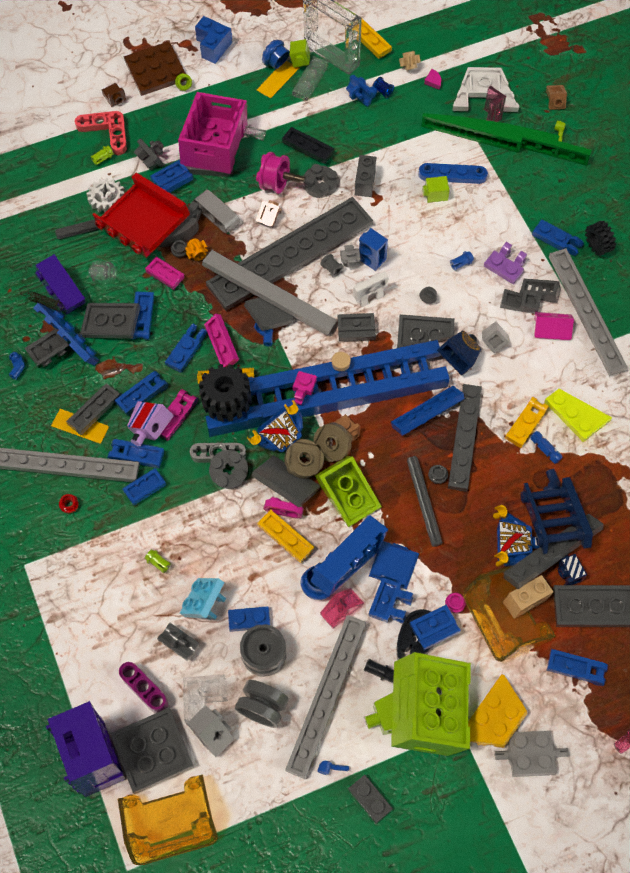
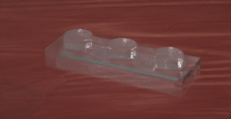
M313 56L293 89L292 96L308 101L326 71L328 61Z

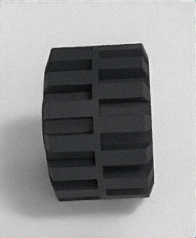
M220 364L217 369L211 367L208 369L209 374L204 373L202 375L203 381L199 382V392L205 412L209 413V417L212 419L217 417L218 421L221 422L224 419H228V422L233 421V417L241 418L243 416L242 412L247 413L252 402L247 374L243 373L239 367L234 369L231 364H228L227 367H223V364Z

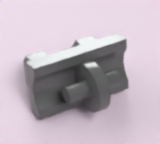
M141 138L137 141L140 146L137 147L134 153L140 160L149 155L143 163L150 171L157 165L160 168L165 165L157 157V154H163L162 149L164 145L161 141H151L150 148Z
M169 623L157 638L158 641L186 661H188L200 645L172 623Z

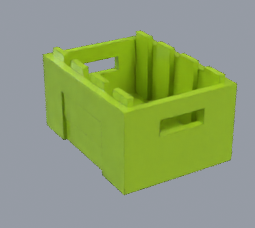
M416 652L394 662L391 747L444 756L470 749L468 699L469 685L471 683V663ZM437 687L441 689V695L437 693ZM437 708L440 709L441 716L436 714Z

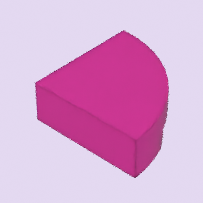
M431 69L424 84L440 89L441 77L439 73Z

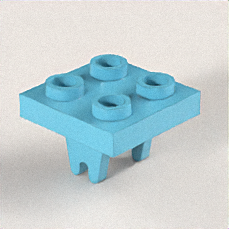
M198 578L192 584L191 592L188 598L184 600L180 614L188 618L216 620L217 616L210 610L215 600L225 602L226 598L219 593L225 582L219 578Z

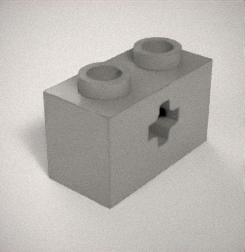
M205 705L187 725L203 746L217 757L234 740L230 734L232 729L224 720L221 721L223 716L216 709L211 711Z

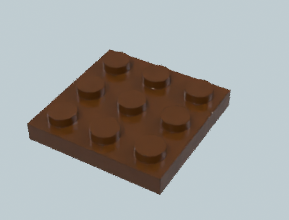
M170 41L123 56L141 96L176 85V77L182 73L186 74Z

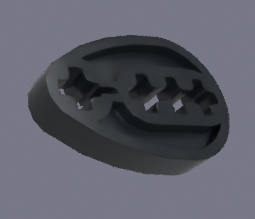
M419 609L411 612L406 617L398 635L396 646L397 660L401 659L402 652H406L410 647V654L416 652L426 655L435 647L434 645L423 650L418 640L416 642L413 641L414 637L412 635L415 634L410 626L411 621L431 611Z

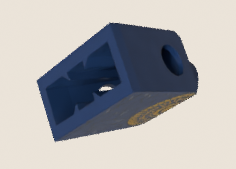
M461 331L448 339L437 351L462 376L475 364L481 347L476 343L477 338L475 335H468L465 331Z

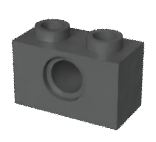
M359 155L355 179V196L372 197L377 157Z

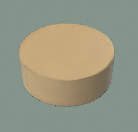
M345 352L335 353L332 356V367L337 371L347 370L350 367V356Z

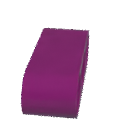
M125 662L119 667V675L123 682L154 714L168 708V701L163 692L133 662ZM128 670L135 671L131 677H125L124 675ZM142 684L149 685L145 692L138 691ZM160 698L163 700L159 707L152 706L155 699Z

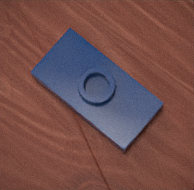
M156 468L122 489L134 506L166 486V482Z

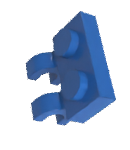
M382 577L368 613L369 617L386 623L392 618L403 624L406 619V611L395 609L394 606L397 599L411 606L413 593L401 590V583Z

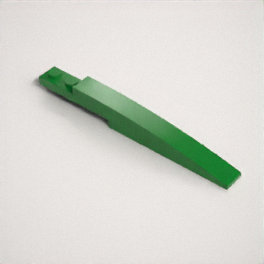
M423 113L421 127L519 153L520 148L587 166L592 151L584 147L559 141V135L517 125L451 115Z

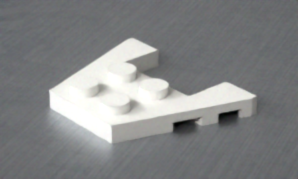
M468 67L457 98L454 101L453 111H468V97L502 98L503 112H518L519 104L518 102L516 103L514 94L509 89V83L502 68Z

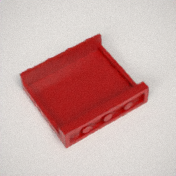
M136 172L132 176L134 185L101 217L95 213L92 215L96 221L95 225L100 230L104 229L112 238L116 237L124 246L131 247L136 254H142L147 258L190 213L185 202Z

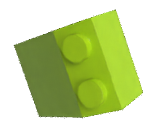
M347 456L315 475L324 493L348 527L381 507L353 456Z

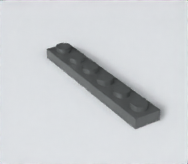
M463 384L462 392L465 399L460 401L448 489L464 492L468 490L482 386Z
M588 513L586 518L594 536L603 530V523ZM570 526L561 533L575 531V526ZM577 539L548 543L547 554H543L541 547L505 571L504 579L517 589H520L582 544Z

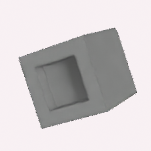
M497 321L482 331V340L493 353L509 343L508 334Z

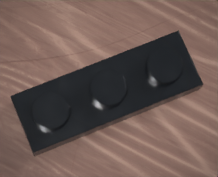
M293 127L282 138V143L324 164L334 154L335 148Z

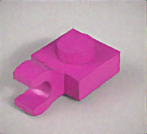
M301 371L298 372L293 385V391H296L294 396L296 404L302 405L305 394H312L317 376Z

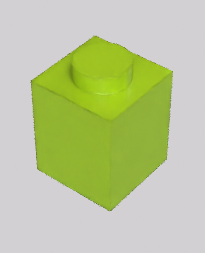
M307 39L290 42L289 55L293 68L306 66L310 63V50Z
M447 176L426 178L425 186H422L423 196L427 198V203L448 201L450 190Z

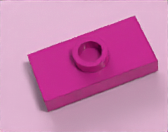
M157 256L145 268L148 274L173 290L185 278L183 273Z

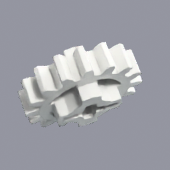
M108 177L105 178V181L99 179V183L93 182V187H88L87 199L92 209L97 208L98 212L104 210L105 213L125 194L124 187L121 186L120 182L115 183L114 178L111 181H108Z

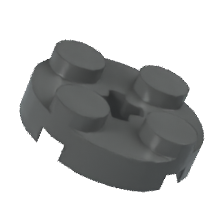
M314 164L304 174V177H306L303 182L306 192L313 197L323 198V195H332L337 189V172L327 166Z
M221 451L210 461V477L219 487L225 489L237 488L244 482L248 474L247 461L237 451ZM227 464L234 466L231 475L223 472Z

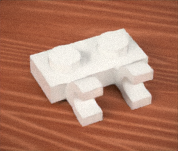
M385 271L380 274H374L370 279L360 281L353 286V297L356 301L360 300L361 307L368 305V296L376 293L377 300L384 297L383 288L388 286V274Z

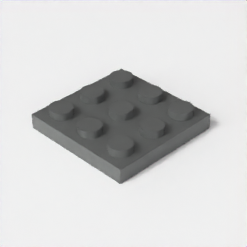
M170 707L110 733L133 794L194 768Z

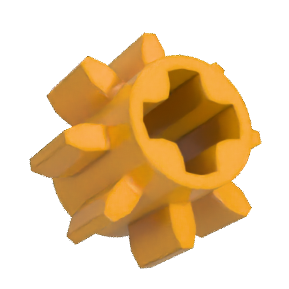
M192 239L185 248L188 258H194L195 261L204 259L206 252H208L204 240L200 242L198 239Z

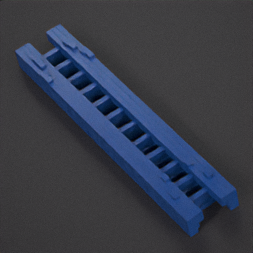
M438 340L350 358V367L345 371L335 370L332 367V362L255 378L248 377L251 395H256L258 405L249 407L247 413L242 412L243 416L241 418L233 417V421L228 422V419H224L221 422L218 421L217 417L212 419L209 416H205L209 437L259 427L282 409L285 404L288 407L293 404L292 400L295 401V398L282 400L280 389L293 388L299 371L317 376L313 394L305 395L302 405L297 404L302 418L446 388L450 379L446 366L429 370L426 359L441 356L437 351L440 348ZM417 361L420 372L410 373L408 363ZM399 365L402 374L392 377L390 367ZM382 369L384 379L374 381L372 370ZM363 372L366 383L356 385L353 374ZM347 376L349 386L338 389L335 378ZM329 380L331 390L319 393L317 382ZM274 391L276 402L263 404L261 393Z

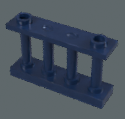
M570 477L562 478V486L559 489L531 492L528 483H524L523 492L520 493L521 501L527 507L536 532L537 546H541L543 554L548 552V543L577 539V541L581 542L583 549L591 548L593 532ZM559 496L564 498V503L536 506L534 501ZM566 510V512H569L570 517L541 520L539 514ZM564 525L575 526L576 529L572 532L547 535L545 528Z

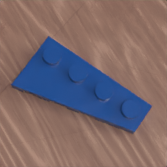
M40 303L33 307L37 313H42L46 316L44 320L59 330L57 333L67 342L71 341L69 346L85 362L94 366L99 362V359L95 356V350L84 343L86 340L80 334L74 332V326L63 319L64 315L60 311L50 309Z

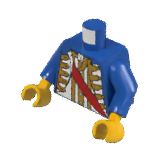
M292 400L293 404L288 407L285 404L282 409L257 428L258 433L253 430L254 436L252 438L247 436L252 445H258L271 451L278 450L283 452L301 438V430L303 429L302 414L294 400Z
M500 505L494 508L499 513L493 514L495 519L501 518L497 526V554L494 557L498 558L496 566L512 567L530 555L532 549H538L541 546H537L536 537H532V527L508 513L504 505Z

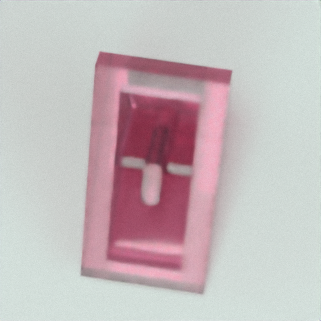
M349 588L335 594L320 612V615L334 629L346 619L347 615L350 616L364 602Z

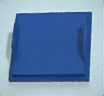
M383 541L375 557L369 577L380 581L383 577L401 583V588L407 590L419 553L408 550L407 547L396 543L391 544Z

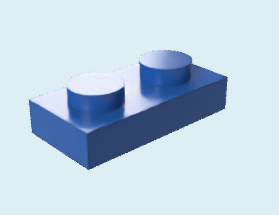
M269 606L228 610L229 631H246L256 625H270Z

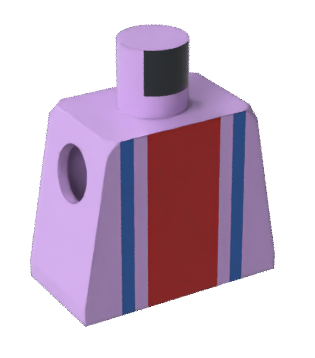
M138 401L127 425L128 429L134 433L131 442L141 446L145 439L156 440L174 415L163 404Z

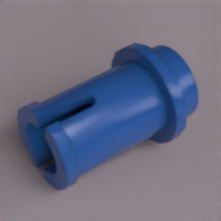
M464 251L462 255L450 260V264L453 263L451 267L456 271L466 264L470 265L474 261V257L470 251Z

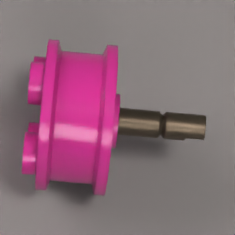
M268 152L266 155L263 154L261 158V167L257 173L256 181L259 182L261 190L272 189L274 193L280 194L285 188L287 180L300 183V181L304 182L306 177L289 173L290 160L288 156L282 155L279 157L273 152Z

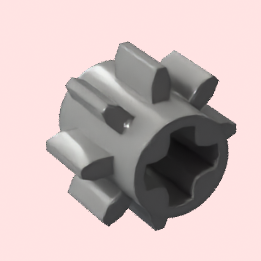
M353 244L344 246L345 250L340 251L341 262L346 264L348 268L355 267L356 262L360 261L359 249L354 248Z

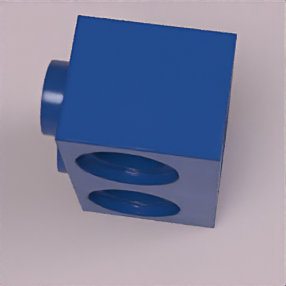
M372 228L366 233L364 232L359 238L360 261L376 271L387 259L388 239Z

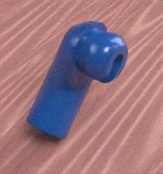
M255 323V330L264 337L263 345L267 347L272 346L273 330L262 331L257 323Z
M12 352L9 359L12 361L14 368L9 373V376L17 380L25 368V362L21 354Z

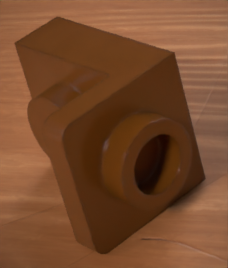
M117 83L101 89L103 96L111 107L126 101L124 89L122 87L119 88Z

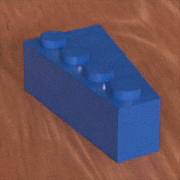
M369 515L333 552L328 554L322 563L319 562L314 567L311 582L325 594L331 596L377 554L388 529Z

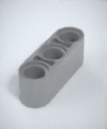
M210 190L204 191L193 200L199 203L201 213L224 233H228L240 223L237 214Z

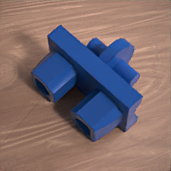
M354 74L350 76V82L346 88L350 92L349 98L352 100L357 98L365 106H369L372 99L376 97L377 89L367 86L366 80L362 77L357 78Z

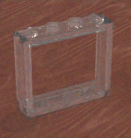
M303 0L304 39H307L309 49L350 75L360 66L362 17L334 0ZM318 10L345 26V52L318 35Z

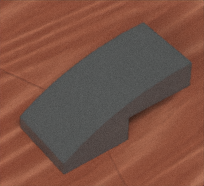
M504 289L500 308L522 312H538L542 295L526 290L523 293Z

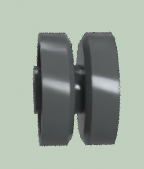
M262 624L247 630L240 642V653L245 668L252 674L261 677L273 675L283 667L286 660V643L278 629Z
M247 680L243 688V693L246 696L239 697L235 710L252 721L267 727L277 728L281 720V715L278 711L285 710L289 698L270 685L256 680Z

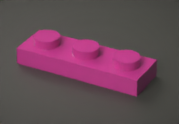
M215 314L204 324L220 364H223V367H227L228 364L234 365L239 360L221 315Z

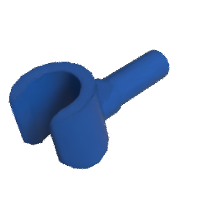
M322 761L319 764L318 773L329 775L330 769L349 771V766L335 765L329 761Z

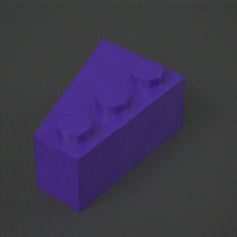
M55 254L36 264V277L45 286L50 297L52 296L57 301L60 299V302L63 303L61 305L63 309L61 310L66 315L85 304L84 296Z

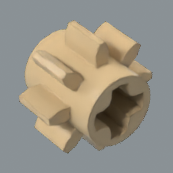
M415 51L402 53L403 58L399 59L401 67L405 66V70L418 68L417 63H421L420 55H415Z

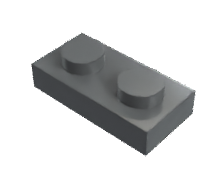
M363 775L348 788L349 792L375 824L393 810L366 775Z

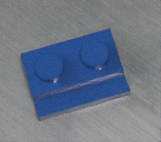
M180 160L150 176L154 184L169 193L193 180V174H190L189 170L183 164H180Z
M447 605L410 622V626L421 643L423 650L461 632Z

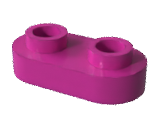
M276 497L265 500L263 508L266 512L272 510L277 515L290 518H301L304 510L303 507H297L291 502H284Z

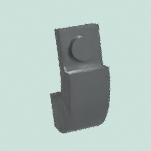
M191 202L188 207L190 215L158 247H171L177 240L187 242L199 230L198 220L201 216L199 203Z

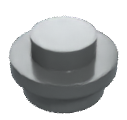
M182 240L175 241L171 246L172 254L175 257L186 256L187 251L185 248L187 243Z
M425 287L420 291V299L425 303L433 304L437 300V291L433 287Z
M434 465L430 468L428 476L433 483L441 484L446 481L448 472L444 466Z

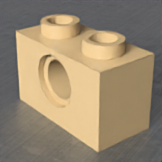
M541 575L520 589L509 593L503 603L515 619L545 602L551 596L553 590Z

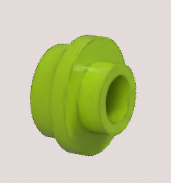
M184 73L179 74L175 79L176 87L182 91L188 90L192 85L191 77ZM182 79L186 80L185 85H181Z

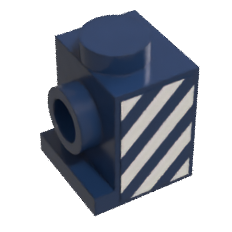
M567 554L558 561V573L562 579H565L564 585H576L584 581L587 574L576 554L571 556Z

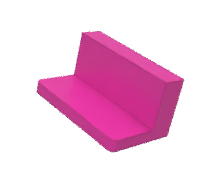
M535 312V338L572 339L574 323L572 314Z

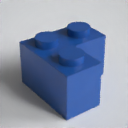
M205 16L195 26L196 40L201 42V58L216 64L233 42L231 28Z

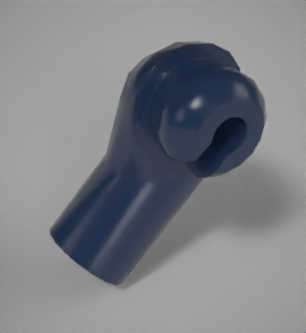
M555 469L546 471L549 483L548 486L544 487L543 491L559 489L561 483Z

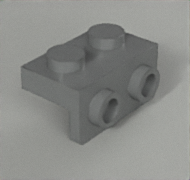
M56 328L25 348L37 367L40 365L45 367L52 362L51 358L54 356L61 357L68 352L69 344L57 333L58 330Z

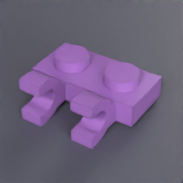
M506 241L499 253L495 250L484 262V267L514 285L524 272V268L521 266L526 262L527 254L520 251L514 262L506 258L511 253L510 249L512 247V244Z

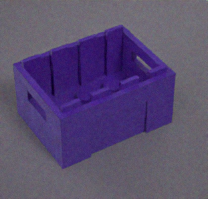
M90 701L48 719L49 725L46 726V729L55 739L67 773L64 780L78 794L88 797L126 780L105 722Z

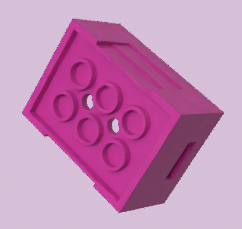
M197 92L178 139L180 164L231 174L236 152L248 126L247 100ZM212 102L231 105V108L212 105Z

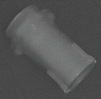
M246 125L243 135L246 138L252 137L264 141L266 130Z

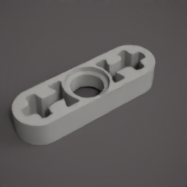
M196 443L190 448L191 459L197 463H210L214 457L213 451L215 449L223 451L226 449L236 451L238 449L240 454L244 458L246 457V449L241 443ZM198 450L202 452L200 456L196 455Z

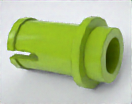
M103 146V149L92 155L91 159L97 166L107 158H112L114 153L109 146Z
M151 549L145 556L147 563H151L162 573H165L171 566V563L160 556L157 550Z

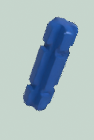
M539 431L534 432L530 439L535 444H538L537 446L547 457H551L550 460L553 463H558L563 457L560 452L555 451L556 448L546 438H542L543 435Z

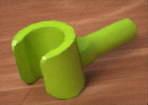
M557 121L554 130L559 132V141L562 142L565 123Z

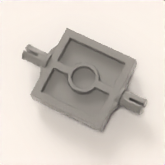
M551 730L515 732L508 741L507 751H495V760L508 759L511 765L512 777L556 775V757H569L568 748L555 749L552 743Z

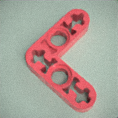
M110 111L83 114L75 118L76 129L80 132L109 129L110 145L114 154L122 155L127 151L125 121L121 112ZM116 118H118V124H115ZM98 119L104 120L101 124L95 123ZM115 131L122 132L120 135L113 134ZM120 141V147L117 148V142Z

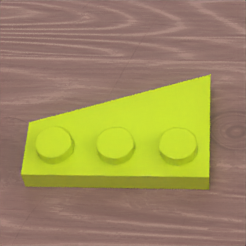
M561 389L556 390L544 401L582 442L612 419L609 415Z

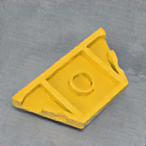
M500 675L469 719L470 742L477 743V745H492L504 748L527 715V710L505 675Z

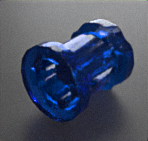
M381 76L372 85L385 98L390 97L395 88L393 84L385 82Z

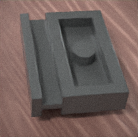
M374 313L337 314L339 341L376 339Z

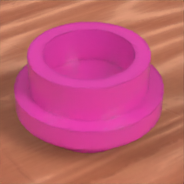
M451 593L447 596L445 605L448 606L450 612L459 613L465 608L466 601L461 594Z

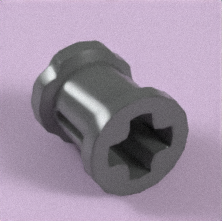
M327 254L320 262V265L326 268L332 277L338 276L344 269V266L341 263L339 264L332 254Z

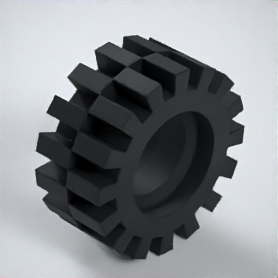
M598 221L586 227V241L589 242L588 246L592 248L591 251L595 252V255L601 256L615 249L616 243L614 241L616 238L613 237L614 232H611L612 228L608 227L607 222Z

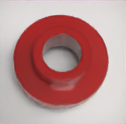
M72 494L62 496L59 501V507L64 513H73L79 506L77 497ZM72 502L71 506H66L67 503Z

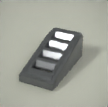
M524 278L520 293H523L524 290L542 295L541 300L557 303L561 291L560 282Z

